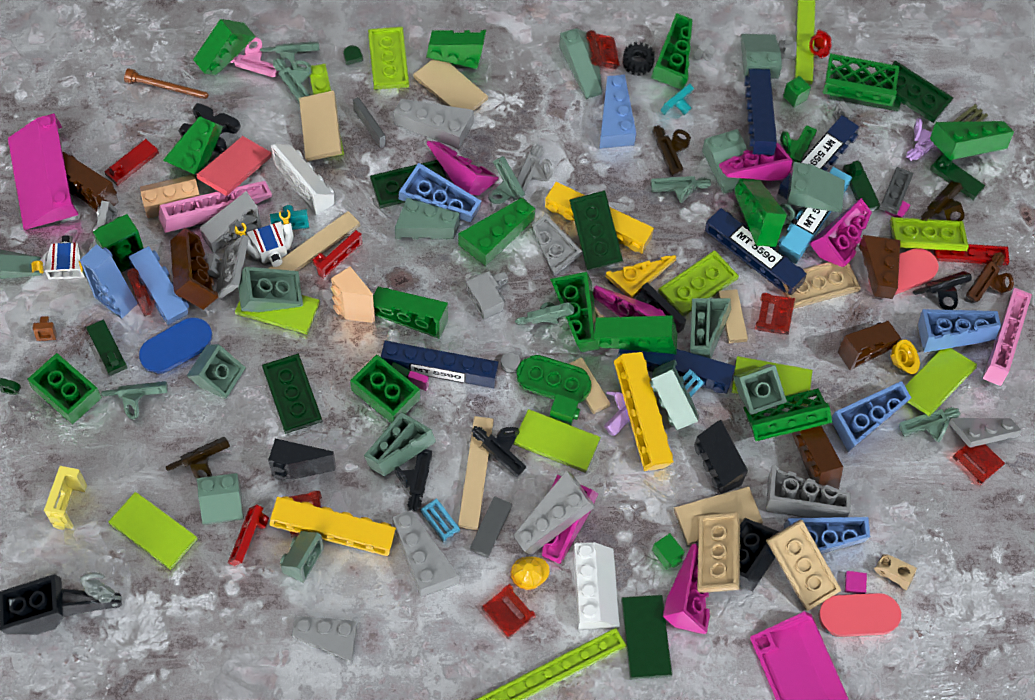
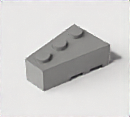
M247 191L200 227L202 238L213 253L240 237L234 231L235 226L238 231H243L241 223H244L246 225V235L247 232L261 227L258 206Z

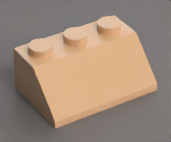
M194 174L140 186L143 205L148 219L159 216V209L162 204L200 196Z
M351 266L332 277L331 290L333 292V308L338 315L342 314L347 320L373 323L375 321L373 293Z

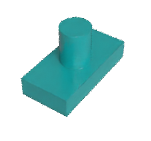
M688 84L668 100L660 111L666 115L674 107H677L686 115L691 111L692 107L685 99L692 93L694 87Z
M285 205L283 207L281 216L283 218L288 217L287 210L290 211L289 223L292 225V230L309 228L307 209L294 211L292 205ZM279 213L270 214L271 224L280 221L284 224L283 220L279 217Z

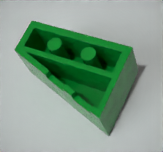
M432 30L426 58L478 69L486 30L470 33V30H464V33H454V30Z

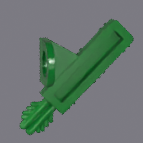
M806 125L798 140L791 139L787 131L782 132L780 141L785 152L790 153L792 159L791 169L794 162L799 163L803 159L816 135L817 130Z

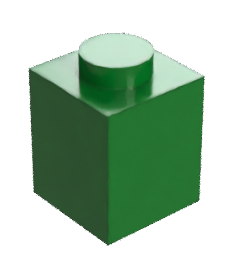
M798 76L786 84L783 97L795 108L808 99L811 87L801 76Z
M556 394L550 410V418L572 426L573 420H578L581 411L578 408L579 401Z
M671 533L654 543L652 548L653 553L666 570L671 566L675 568L683 562L682 559L685 551Z

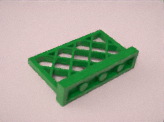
M830 53L823 94L893 106L897 93L899 66ZM832 60L840 61L842 65L836 68ZM857 64L859 68L854 71L849 65ZM873 67L877 71L871 74L867 68ZM843 68H846L849 72L846 76L840 72ZM863 71L867 77L861 79L857 73ZM884 71H894V75L888 77ZM836 73L840 79H832L830 76ZM879 74L885 79L880 83L874 78ZM853 76L857 82H849L847 79ZM871 80L875 85H866L864 82ZM888 83L892 90L883 88L882 85Z
M819 388L785 396L786 403L777 405L776 409L769 408L757 414H749L744 406V413L752 429L755 442L832 423L830 406L828 402H825ZM817 396L814 400L808 399L810 397ZM803 403H804V404H808L807 407H804V406H801V405H802ZM784 408L790 409L788 412L782 411Z

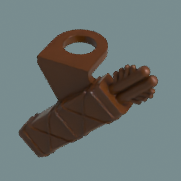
M1001 252L993 255L992 261L985 265L978 278H976L968 290L966 297L973 303L978 302L982 298L988 287L1000 294L1012 290L1014 286L1013 276L1010 273L998 275L1000 271L998 266H1002L1001 264H1003V258L1005 257ZM1006 277L1009 279L1008 287L1005 284Z

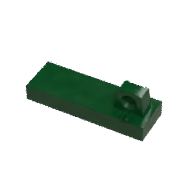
M941 155L930 167L932 172L948 183H961V192L972 200L985 188L983 183L954 164L945 155Z
M857 160L851 164L844 165L843 172L852 177L849 185L856 201L862 198L871 211L878 210L881 205L861 162Z
M104 319L87 326L86 329L109 376L127 369V365Z

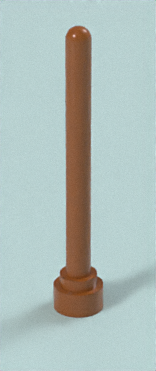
M127 68L124 75V82L131 84L141 82L207 99L209 96L204 91L139 75L136 70Z

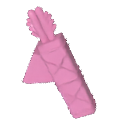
M255 37L245 47V56L239 54L238 57H235L230 62L235 63V66L273 78L279 72L276 71L273 64L261 61L262 52L260 49L262 48V41L258 37ZM258 42L255 48H249L250 43Z

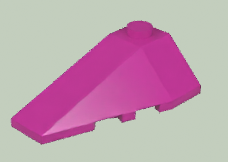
M427 141L426 144L453 183L469 194L480 195L498 181V176L483 166L479 168L471 164L472 160L457 155L456 151L440 142Z
M777 142L774 155L752 154V150L749 151L747 149L743 151V155L739 157L734 156L720 163L719 168L727 177L776 181L784 179L790 174L792 159Z
M860 198L823 229L809 243L819 258L841 267L846 266L856 254V246L862 239L860 236L862 231L866 229L872 213L863 199Z
M597 285L593 289V297L619 317L666 316L661 309H656L650 304Z
M556 476L551 489L562 476ZM581 485L594 504L598 493ZM591 510L545 544L542 556L561 564Z
M692 544L667 596L663 617L675 628L706 634L710 618V610L706 608V598L709 597V592L699 593L697 590L698 546Z

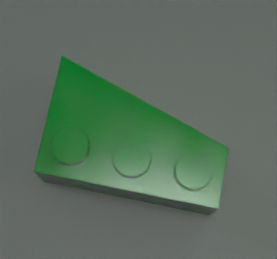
M220 19L193 61L204 74L217 75L256 36L243 22Z
M199 117L162 161L197 175L208 165L223 126Z

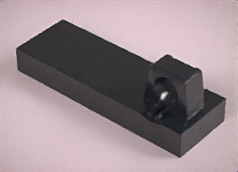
M648 282L641 287V292L636 297V300L650 304L656 309H661L666 316H673L676 330L680 333L685 327L686 319Z

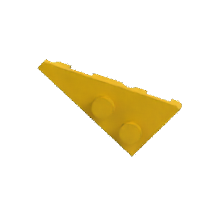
M676 256L661 257V260L650 262V260L641 262L634 266L623 267L622 270L615 272L607 271L605 277L626 296L633 298L641 291V287L645 283H651L676 261Z

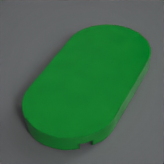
M532 355L522 360L517 368L516 374L520 386L528 392L555 400L556 394L581 403L591 392L592 384L588 373L584 369L541 355Z

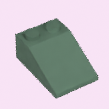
M741 34L744 77L748 76L749 68L770 69L771 79H779L782 59L776 35Z
M738 129L706 138L702 149L724 194L735 190L739 178L727 177L719 168V164L734 156L739 157L743 155V151L747 150Z
M794 162L790 172L787 204L841 213L845 180L814 165Z
M244 267L238 287L241 311L266 312L303 306L298 271Z

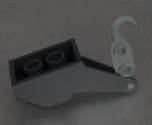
M97 572L81 576L80 583L84 586V590L62 589V579L56 574L0 591V631L12 635H38L56 629L65 616L122 606L121 594L114 593L111 587L101 583L100 580H89L92 578L103 579L105 577Z

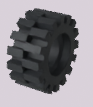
M634 42V45L629 44L623 54L622 64H624V69L627 68L626 71L628 73L632 71V75L637 73V76H640L641 73L645 75L646 71L649 73L653 68L655 52L652 51L653 48H648V44L643 46V42H640V45H637V42ZM641 56L645 61L638 62L633 60L632 57Z

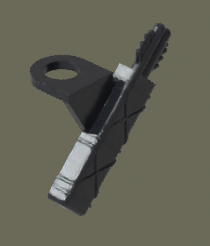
M961 271L925 284V287L915 289L912 293L918 295L928 291L930 293L938 292L940 306L944 310H954L958 305L957 289L954 286L970 282L972 277L970 273ZM950 297L953 299L954 304L947 306L944 304L943 299Z
M474 426L471 429L473 437L477 441H482L484 449L493 455L515 477H518L525 470L526 465L510 452L519 434V428H502L498 432L497 438L492 434L488 437L487 432L484 429L482 430V427Z
M425 449L417 454L414 470H401L399 466L394 468L395 474L405 488L410 487L409 494L412 497L408 499L409 511L416 512L421 507L422 500L420 497L424 495L430 462L432 460V450Z

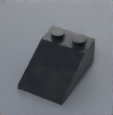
M276 438L268 459L272 476L279 480H293L335 471L336 469L334 451Z

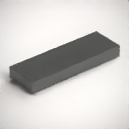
M359 97L353 99L355 113L380 148L386 146V136Z
M896 167L879 209L897 215L914 173Z
M495 496L493 497L470 546V551L489 558L512 508V503Z

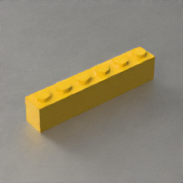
M555 182L546 196L545 208L550 212L564 216L567 220L574 221L569 200L585 195ZM610 207L619 244L629 247L634 252L643 254L652 239L654 228Z
M642 352L622 354L614 360V365L644 471L664 469L674 463L673 454L669 448L668 437L657 406V398L650 384L651 378L648 374L646 360Z
M286 496L282 498L277 497L270 518V526L299 534L301 531L316 532L321 534L322 540L384 556L389 555L396 527H392L391 524L386 522H373L367 517L357 518L348 512H334L329 507H315L309 502H296Z

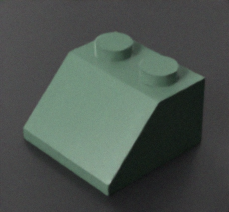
M219 344L206 345L187 374V377L200 388L226 399L246 367Z
M767 364L733 376L738 395L749 414H754L787 402L776 365Z
M238 473L197 478L198 498L203 525L243 519Z
M301 531L298 537L295 536L290 544L291 549L280 560L282 573L302 583L305 582L324 549L322 536L316 532Z

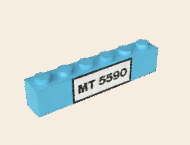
M833 167L828 173L845 180V193L852 177ZM807 207L804 210H800L795 218L797 221L789 225L786 237L782 236L777 244L780 246L778 252L797 264L810 245L809 243L814 239L832 211Z

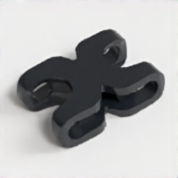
M200 103L195 104L193 107L195 118L202 117L223 126L220 135L226 132L235 134L241 128L239 121L228 114L219 113L214 116L212 108ZM184 123L178 130L181 137L184 136L192 124ZM219 137L213 151L222 154L227 149L225 140Z

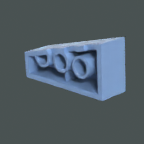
M625 75L607 76L599 149L634 146L636 129Z
M420 163L417 164L399 191V200L406 201V198L455 211L460 213L461 220L470 223L481 207V200Z
M96 244L80 259L81 265L94 298L122 319L138 303L114 262L112 253L104 247L102 249Z
M148 246L128 257L131 271L136 274L141 286L145 284L147 295L152 301L155 300V307L167 325L188 315L187 308H189L187 301L174 293L173 282L171 283L168 278L170 274L165 266L161 267L158 262L160 258L155 250L152 251Z
M922 309L918 321L924 353L994 341L1001 327L998 311Z
M901 381L835 411L831 416L832 424L847 451L852 450L911 399V396Z
M868 517L788 518L784 523L785 529L798 520H803L821 554L864 543L870 538Z

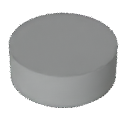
M511 352L504 354L501 359L502 369L509 373L517 371L520 364L519 356Z

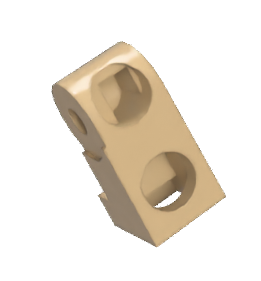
M882 554L874 568L879 575L900 584V587L908 590L917 571L916 567L888 554Z

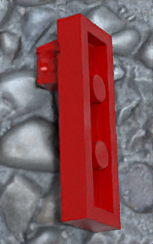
M145 139L104 171L105 175L119 186L158 155L159 151Z
M355 230L328 256L319 253L313 259V264L317 267L318 275L322 279L362 244V234Z
M256 504L249 508L228 560L229 564L233 566L241 564L256 527L260 529L266 528L269 517L262 513L263 507Z

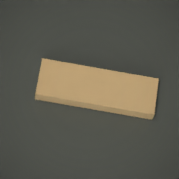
M737 289L719 291V298H731V312L725 324L728 344L747 342L748 337Z
M581 357L569 363L584 369L590 377L592 388L585 402L591 412L595 414L610 407L611 403L583 358Z

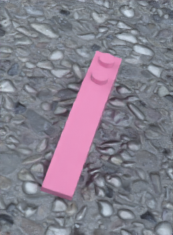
M266 181L239 186L227 196L218 191L160 205L159 220L164 232H171L206 223L245 191H247L255 204L272 197V193Z
M1017 288L1013 289L1001 321V327L989 356L983 376L984 380L1001 386L1008 375L1032 294Z

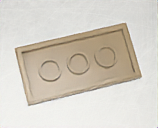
M432 59L414 73V78L446 106L476 110L488 100V96L448 62Z
M334 90L299 98L305 159L307 162L342 154Z
M827 262L803 269L807 273L804 284L799 289L797 288L792 295L788 294L789 289L783 283L787 291L784 295L791 310L855 293L861 289L849 263L841 267Z
M749 487L674 507V512L687 546L698 543L699 516L739 512L740 524L744 518L763 524Z
M739 512L699 516L697 588L699 593L740 590Z
M798 520L766 540L806 611L811 610L842 591L803 520Z

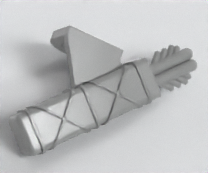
M539 144L532 146L531 154L529 153L517 177L524 193L532 178L549 181L553 175V167L549 159H544L539 164L540 158L538 157H542L544 153L543 146Z

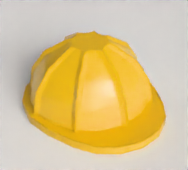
M906 339L900 340L893 346L890 356L892 364L908 374H916L920 368V360L915 346Z
M522 557L512 565L511 579L521 589H535L548 578L550 573L549 565L539 557Z

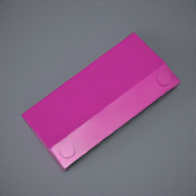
M55 113L36 118L8 137L24 230L79 215L71 201L58 132L62 125Z
M804 611L750 637L776 700H849L812 614Z

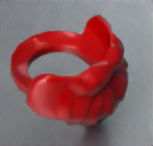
M817 30L816 34L810 39L809 48L811 53L818 55L820 59L828 56L832 48L830 35L823 30ZM813 41H814V46L818 49V51H814V49H813Z

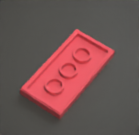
M242 136L197 174V179L227 196L268 161L272 156V152Z

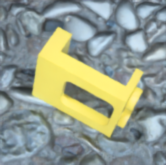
M59 466L44 508V512L51 524L57 529L73 528V524L66 513L73 490L85 492L87 487L79 469Z

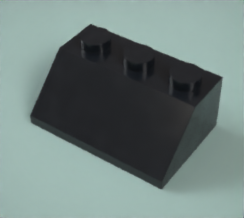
M719 420L697 436L694 448L696 453L701 455L703 459L704 469L711 474L713 486L719 490L720 494L742 486L748 469L722 420Z
M744 518L740 524V587L753 592L776 558L766 540L779 533V531Z

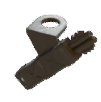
M660 125L654 126L652 132L657 137L658 148L671 176L682 174L683 167L677 153L689 147L691 136L686 131L677 129L674 131L672 139H670L668 135L665 136L666 132L663 127H660ZM678 134H683L686 139L680 138Z
M950 182L928 205V211L921 215V220L927 221L933 215L944 211L948 221H963L965 214L962 204L953 200L962 190L961 183ZM953 212L961 214L956 220H952L950 215Z
M226 437L216 439L180 456V460L170 463L165 469L170 471L184 464L185 467L190 466L196 479L202 478L198 470H203L207 477H211L212 473L208 466V457L229 448V442Z

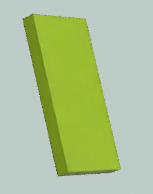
M403 27L368 29L374 90L409 87Z
M891 217L890 219L892 239L900 240V247L968 250L969 245L963 221L931 219L924 221L921 219Z
M714 250L658 288V293L684 317L692 311V299L713 297L719 291L735 282L739 275Z
M302 295V307L266 312L241 311L239 300L235 314L308 335L320 305V300Z
M952 348L940 350L905 385L911 396L908 403L930 417L977 368V364Z
M736 357L734 376L771 364L776 365L785 396L809 391L811 388L813 371L811 369ZM733 379V384H732V391H731V393L738 394V391H737V388H736V385H735V382H734V379Z
M528 409L513 445L586 473L601 437Z
M134 492L108 521L112 527L170 570L173 569L198 540L197 536L137 492Z

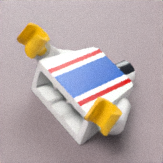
M287 210L288 217L286 218L281 216V211L279 212V217L283 220L284 224L280 221L249 231L247 235L245 234L246 225L244 223H241L243 231H238L235 226L234 231L237 235L249 237L247 254L255 259H259L261 263L271 262L273 267H278L283 263L281 258L287 255V249L291 247L294 238L292 225L289 223L291 217L289 210Z
M64 235L61 237V243L51 244L50 249L46 251L40 260L31 263L32 273L39 271L43 274L45 269L48 279L85 278V272L80 259L87 253L84 249H80L78 243H72L71 236Z

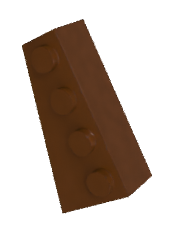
M62 152L69 190L96 212L98 206H101V201L110 202L113 206L118 203L117 192L111 181L79 162L73 155Z
M184 228L170 240L174 293L178 297H182L204 310L219 296L216 291H213L212 286L215 284L213 278H209L207 272L209 265L203 259L205 252L200 236Z
M822 425L793 432V438L810 479L815 480V483L822 486L828 485L839 489L843 465Z

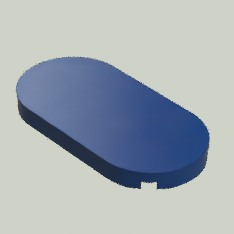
M188 318L147 340L142 345L139 351L141 365L148 372H156L157 374H163L202 353L206 345L211 344V328L206 321L199 318Z

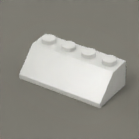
M273 144L271 146L275 167L316 216L335 204L334 191L331 187H327L324 184V180L319 174H315L312 165L304 161L299 150H295L292 145Z
M595 542L575 543L573 559L578 630L619 628L614 549Z

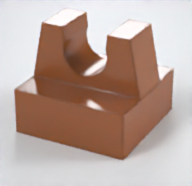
M41 316L39 323H33L36 341L56 340L57 333L53 322H49V316Z

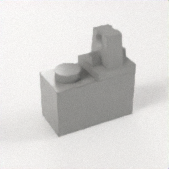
M488 271L466 281V292L483 320L503 311L505 299L501 292L498 293V290L501 289L502 285L508 283V277L505 272L494 275Z

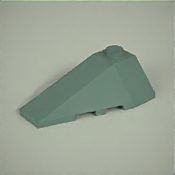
M577 28L560 33L559 47L585 99L601 95L602 85L598 47L592 35Z
M0 249V279L42 275L39 271L32 273L31 263L40 260L41 257Z

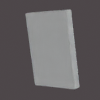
M246 235L240 236L225 248L216 292L220 299L239 287L249 237Z

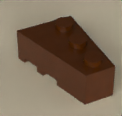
M863 235L859 249L863 254V262L868 271V279L874 297L893 299L898 289L900 240Z
M889 321L879 322L874 326L845 335L837 353L849 370H852L892 350L893 346L901 340V337Z

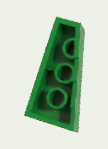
M676 13L651 75V78L680 90L685 87L689 75V53L692 33L691 18Z
M1004 121L936 122L930 140L949 160L1008 149L1014 131Z
M739 178L738 184L735 186V195L756 246L776 247L787 214L761 180Z
M520 198L458 233V245L486 267L535 220L536 208L523 198Z
M583 272L550 279L560 304L568 302L574 307V314L566 316V319L581 353L600 349V347H597L594 339L596 313L592 281L588 273Z
M379 286L373 295L375 316L440 339L448 322L447 302Z
M673 316L596 317L594 339L597 347L677 354L678 334Z

